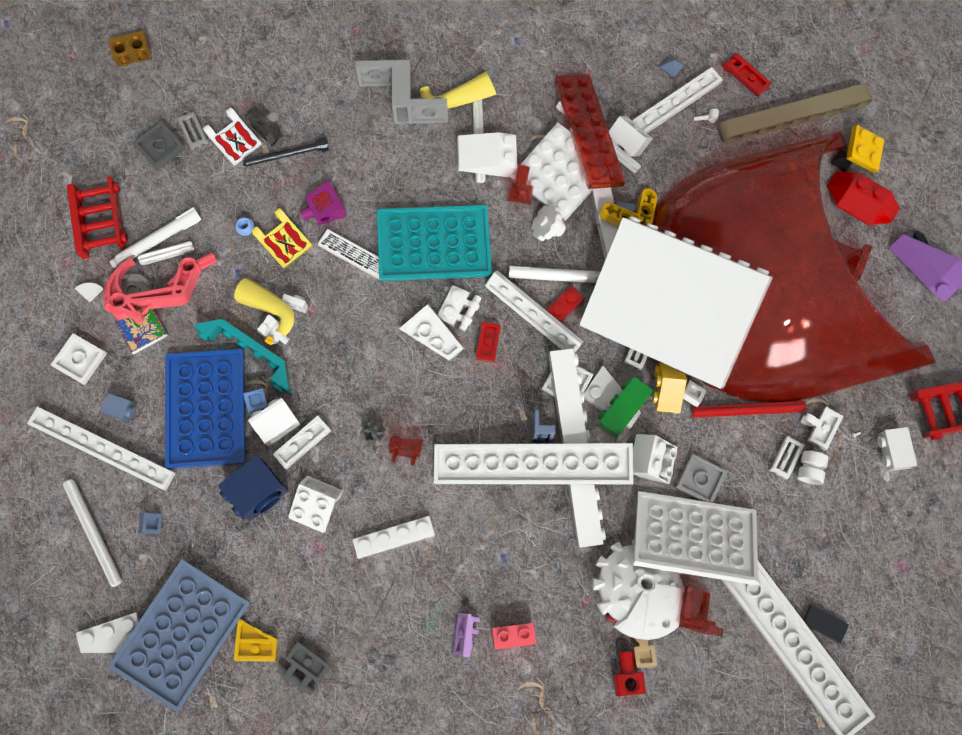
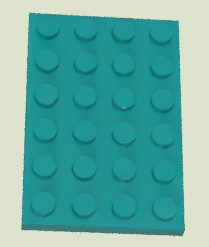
M487 205L377 209L380 281L492 276Z

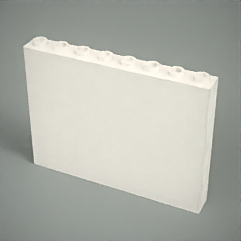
M630 216L629 219L622 218L580 326L720 389L723 388L773 277L768 275L770 271L760 267L757 270L749 267L750 263L740 259L737 263L730 260L732 256L722 252L719 255L712 253L713 249L705 245L697 247L693 245L695 241L683 237V240L675 238V233L665 230L664 233L658 231V226L647 223V226L640 224L641 220Z

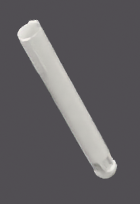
M194 207L177 216L172 222L118 253L109 262L113 268H116L131 257L134 259L182 229L189 228L199 222L201 218Z
M509 266V278L597 283L601 273L586 270Z

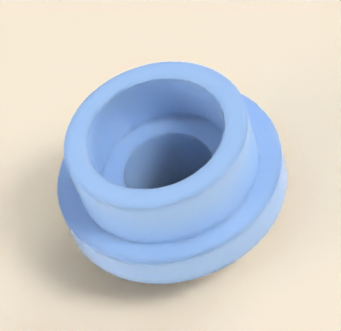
M240 218L236 222L238 234L247 236L252 233L251 230L254 228V223L251 219Z

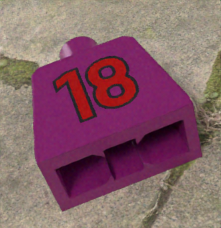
M329 180L305 196L308 207L299 211L304 221L314 217L318 225L347 216Z

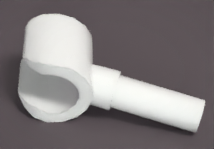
M711 109L709 115L695 116L693 121L708 120L711 123H715L718 120L719 110Z

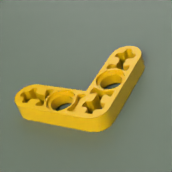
M644 189L638 197L635 213L607 202L600 209L599 215L603 220L618 227L622 221V216H626L628 219L630 216L640 219V223L644 221L643 225L647 226V223L652 224L657 194L652 189ZM641 209L647 210L649 215L643 214Z

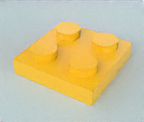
M859 125L853 126L846 159L872 173L878 172L884 139Z

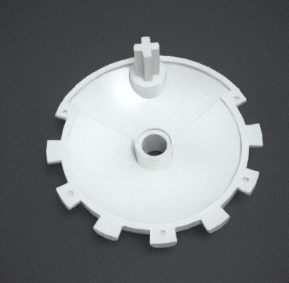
M632 540L633 545L622 547L621 543L617 542L610 547L613 553L607 559L600 556L596 563V566L601 568L599 579L592 578L593 590H599L602 600L601 603L597 604L599 610L603 615L608 612L617 621L614 627L627 636L651 640L668 635L683 622L690 604L689 587H683L680 574L683 573L633 565L634 540ZM641 582L646 585L647 589L643 588Z

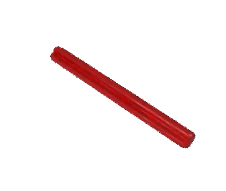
M805 401L694 406L691 413L693 418L806 412L807 405Z

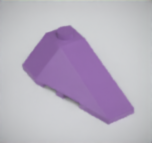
M903 234L889 247L943 302L962 286L961 258L945 253L943 250L929 246L906 234Z

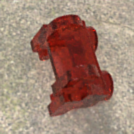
M393 435L389 445V453H393L391 462L396 463L397 455L411 457V466H415L417 457L420 458L424 440H410Z

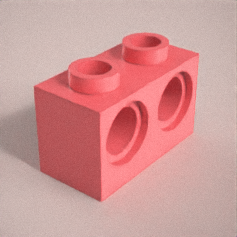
M534 623L492 628L494 649L536 644Z

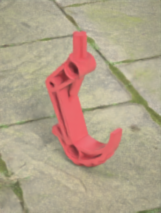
M212 252L197 260L189 257L184 258L179 263L177 273L168 281L165 288L124 295L122 290L124 275L131 267L136 265L131 257L120 264L108 278L102 296L104 308L118 320L130 318L135 323L140 324L144 321L143 315L149 309L186 305L202 273L201 270L216 263L217 260Z

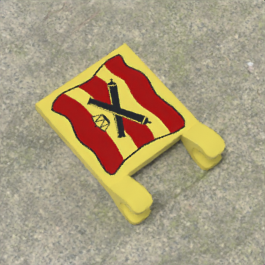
M279 208L275 211L276 217L282 222L266 236L258 227H254L251 231L254 237L284 269L312 247V244Z

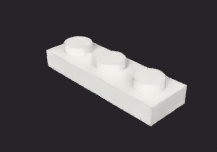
M316 416L273 455L287 470L329 434L331 430L319 416Z

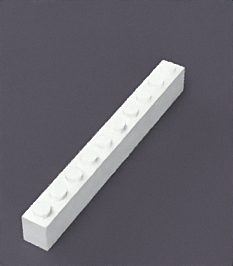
M573 348L550 351L548 356L561 443L588 444L590 433L589 430L585 429L587 413L582 409L584 394L583 391L580 392L579 390L581 375L580 372L577 373L576 371L578 356L574 354ZM568 484L577 548L602 545L603 540H606L604 528H601L600 520H603L601 508L597 506V500H599L598 488L595 489L594 484Z

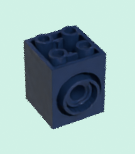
M255 455L218 485L222 490L219 492L221 497L226 502L228 501L230 504H233L232 511L243 520L247 519L249 521L272 508L280 500L281 496L288 492L287 488L267 463L258 455Z

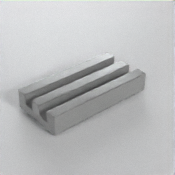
M195 112L177 118L192 151L197 146L198 148L202 147L204 143L205 145L209 144ZM191 117H193L195 124L199 130V133L202 137L201 140L198 139V136L190 121ZM184 120L187 121L196 142L192 143L183 123Z

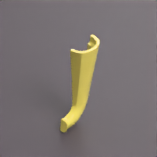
M487 72L440 96H433L428 86L422 87L419 90L421 98L433 99L435 97L447 98L448 108L496 95Z
M249 278L242 279L236 287L235 300L240 304L279 316L281 323L275 331L286 336L294 324L292 308L265 287Z

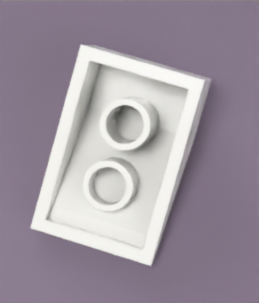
M500 132L458 135V171L510 177L517 169L516 135Z

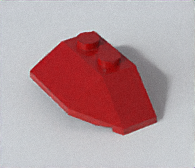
M836 171L826 186L837 208L868 226L891 224L900 209L890 190L859 172Z

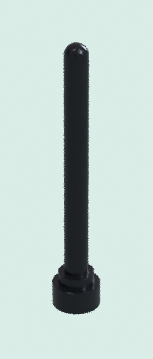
M325 136L318 138L319 140H316V143L243 160V165L251 166L315 150L326 152L329 151V146Z

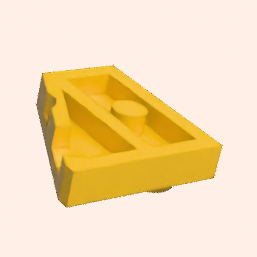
M239 620L237 623L234 661L276 662L278 640L245 623L243 620Z

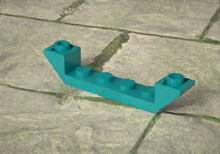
M219 319L197 323L193 326L198 332L196 335L204 341L209 339L214 342L220 333L228 339L232 337L236 339L237 345L243 349L249 348L252 350L251 354L259 360L264 358L268 361L266 364L269 367L277 370L270 378L274 384L273 388L280 393L285 391L289 394L291 392L288 366L285 361L227 321Z

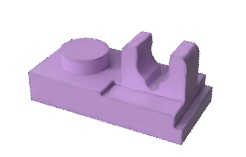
M458 613L452 655L470 657L473 647L472 634L479 633V630L473 629V623L480 622V618L472 617V614Z

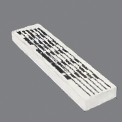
M329 229L326 230L318 243L319 247L379 279L378 256Z

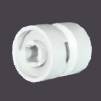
M803 451L801 458L803 466L799 468L798 480L809 484L823 485L826 474L823 469L827 468L829 457L815 451Z

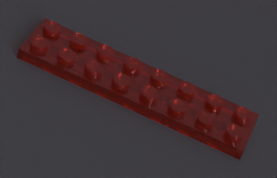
M590 74L555 76L554 82L587 188L624 187L626 181Z

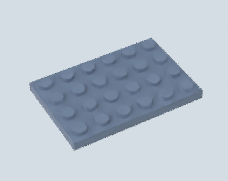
M181 559L108 668L178 713L251 603L184 559Z

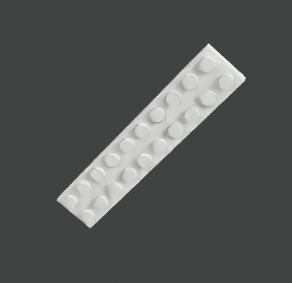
M633 443L434 444V484L633 485Z
M759 561L758 583L756 585L722 580L836 735H853L876 717Z

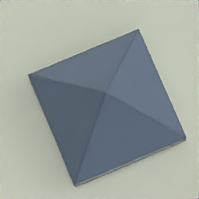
M670 55L660 66V69L674 78L685 65Z

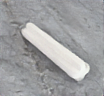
M191 241L141 254L138 256V260L143 266L193 252L194 246Z

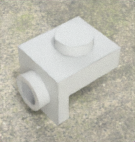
M283 295L282 300L292 309L306 313L308 305L303 297Z

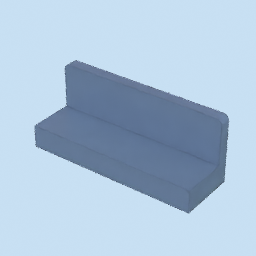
M535 410L532 418L531 444H551L555 435V426L539 425V410Z

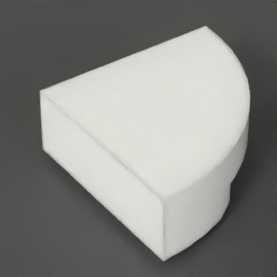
M83 283L75 288L89 302L103 290L101 286L95 283Z

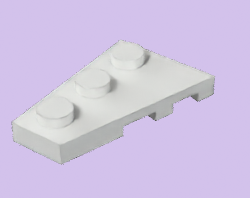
M428 304L399 328L449 361L464 349Z
M602 366L585 391L584 400L601 411L604 409L608 411L612 406L609 404L616 394L620 396L623 390L606 368ZM638 410L626 426L629 430L641 414L640 410Z
M135 612L77 632L76 636L80 653H118L140 621L139 613Z

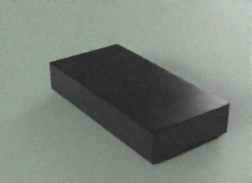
M813 605L809 606L803 619L809 628L837 643L842 642L849 624Z

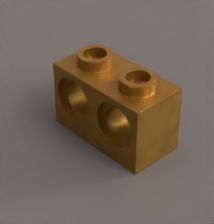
M143 30L108 39L111 55L117 66H126L152 58L149 41Z

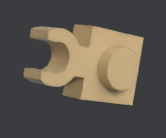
M634 638L635 642L638 643V646L633 647L635 669L657 667L654 645H648L649 640Z

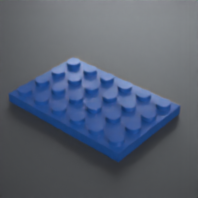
M243 349L166 354V469L246 463Z

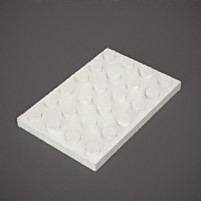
M638 491L633 565L756 585L758 583L756 510Z

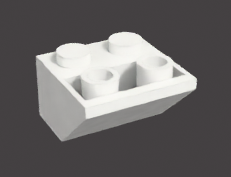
M282 398L271 401L268 404L269 407L254 412L251 415L252 418L248 420L268 447L301 425Z
M636 434L633 447V474L640 478L670 484L674 461L677 456V447L656 435Z

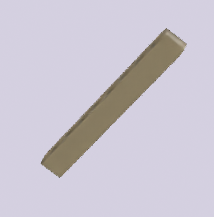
M863 83L729 119L720 123L718 128L724 143L728 144L869 105L873 98L867 84Z

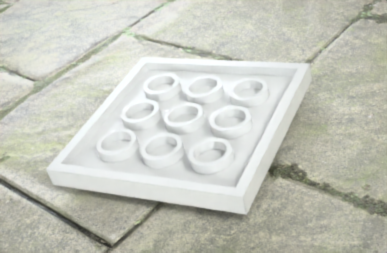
M557 123L510 178L546 206L554 204L560 208V214L563 216L562 219L566 221L613 168V163L561 124Z

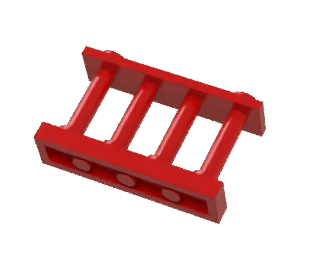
M107 176L108 186L82 191L74 183L66 185L75 251L82 259L90 258L89 251L95 247L117 243L122 250L127 249L128 237L123 228L118 196L120 186L111 176ZM106 193L110 194L111 202L88 207L82 206L84 198ZM112 209L113 219L90 224L85 223L84 217L87 214ZM115 227L116 236L92 241L87 239L89 231Z
M962 382L921 389L909 395L911 402L919 401V403H922L930 428V432L923 434L922 439L930 438L933 441L943 438V435L962 432V425L957 426L949 402L950 395L956 394V397L959 396L962 406ZM937 397L941 401L949 428L938 429L930 403L932 401L931 398Z

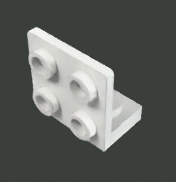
M306 476L298 485L288 516L289 519L324 533L334 505L341 498L343 490Z

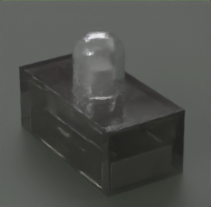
M253 106L244 114L247 124L271 147L282 138L279 128L274 125L279 120L277 112L273 111L265 116L256 106Z

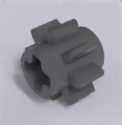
M372 418L369 422L365 421L361 426L363 430L360 434H362L365 441L374 444L377 440L381 441L383 439V433L386 429L381 421Z

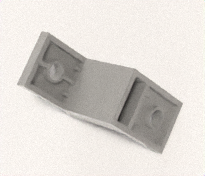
M364 59L355 61L359 86H392V109L395 124L448 123L447 98L435 97L433 99H424L419 97L412 99L410 60L380 59L369 61Z

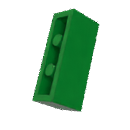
M635 376L631 381L626 380L621 387L623 392L620 396L616 394L609 403L612 405L608 411L604 409L598 417L600 421L597 426L614 439L618 438L654 391Z

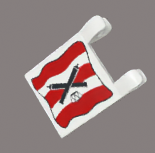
M229 108L226 110V113L232 121L231 124L217 134L209 125L203 127L206 136L212 140L235 166L259 148L262 143L239 118L236 112Z

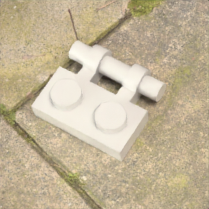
M452 285L438 313V317L443 323L454 327L456 321L461 322L459 329L466 331L473 321L472 317L475 311H478L480 307L481 297L475 295L472 301L467 300L470 293ZM463 307L468 308L465 315L460 314Z

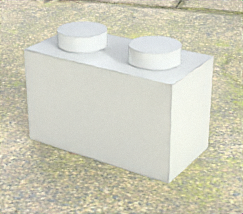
M619 116L607 133L611 137V141L616 145H621L624 148V152L630 157L640 156L653 139L628 116Z
M908 427L884 430L878 433L877 442L882 450V463L886 467L887 472L910 469L917 466Z

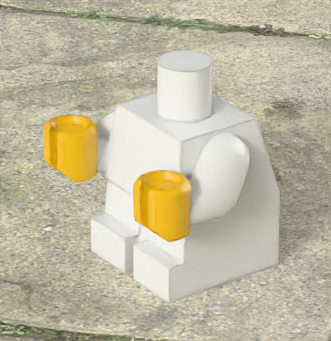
M270 315L266 317L257 329V333L266 338L265 342L269 345L277 344L279 341L286 345L290 340L289 337L275 331L280 326L281 320L278 322Z

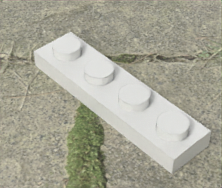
M427 516L355 538L353 543L357 558L361 559L435 536L430 517Z

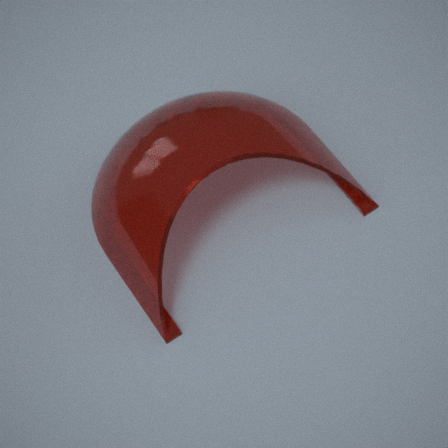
M841 131L708 166L677 184L655 208L652 224L659 227L658 231L664 233L665 230L675 233V238L683 240V237L695 241L693 245L701 247V245L708 246L713 249L712 253L717 255L720 252L732 256L730 260L737 263L739 259L750 263L749 267L757 270L760 267L770 271L768 275L773 277L725 386L720 389L703 381L702 383L708 387L718 389L727 393V395L755 402L800 401L936 363L929 345L915 347L871 303L849 270L831 233L821 197L820 166L823 154L847 147Z

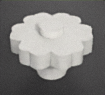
M550 204L549 206H543L538 211V216L534 218L532 225L535 238L544 241L545 239L549 240L552 236L559 237L564 233L565 224L562 221L563 216L560 214L561 209L554 204Z

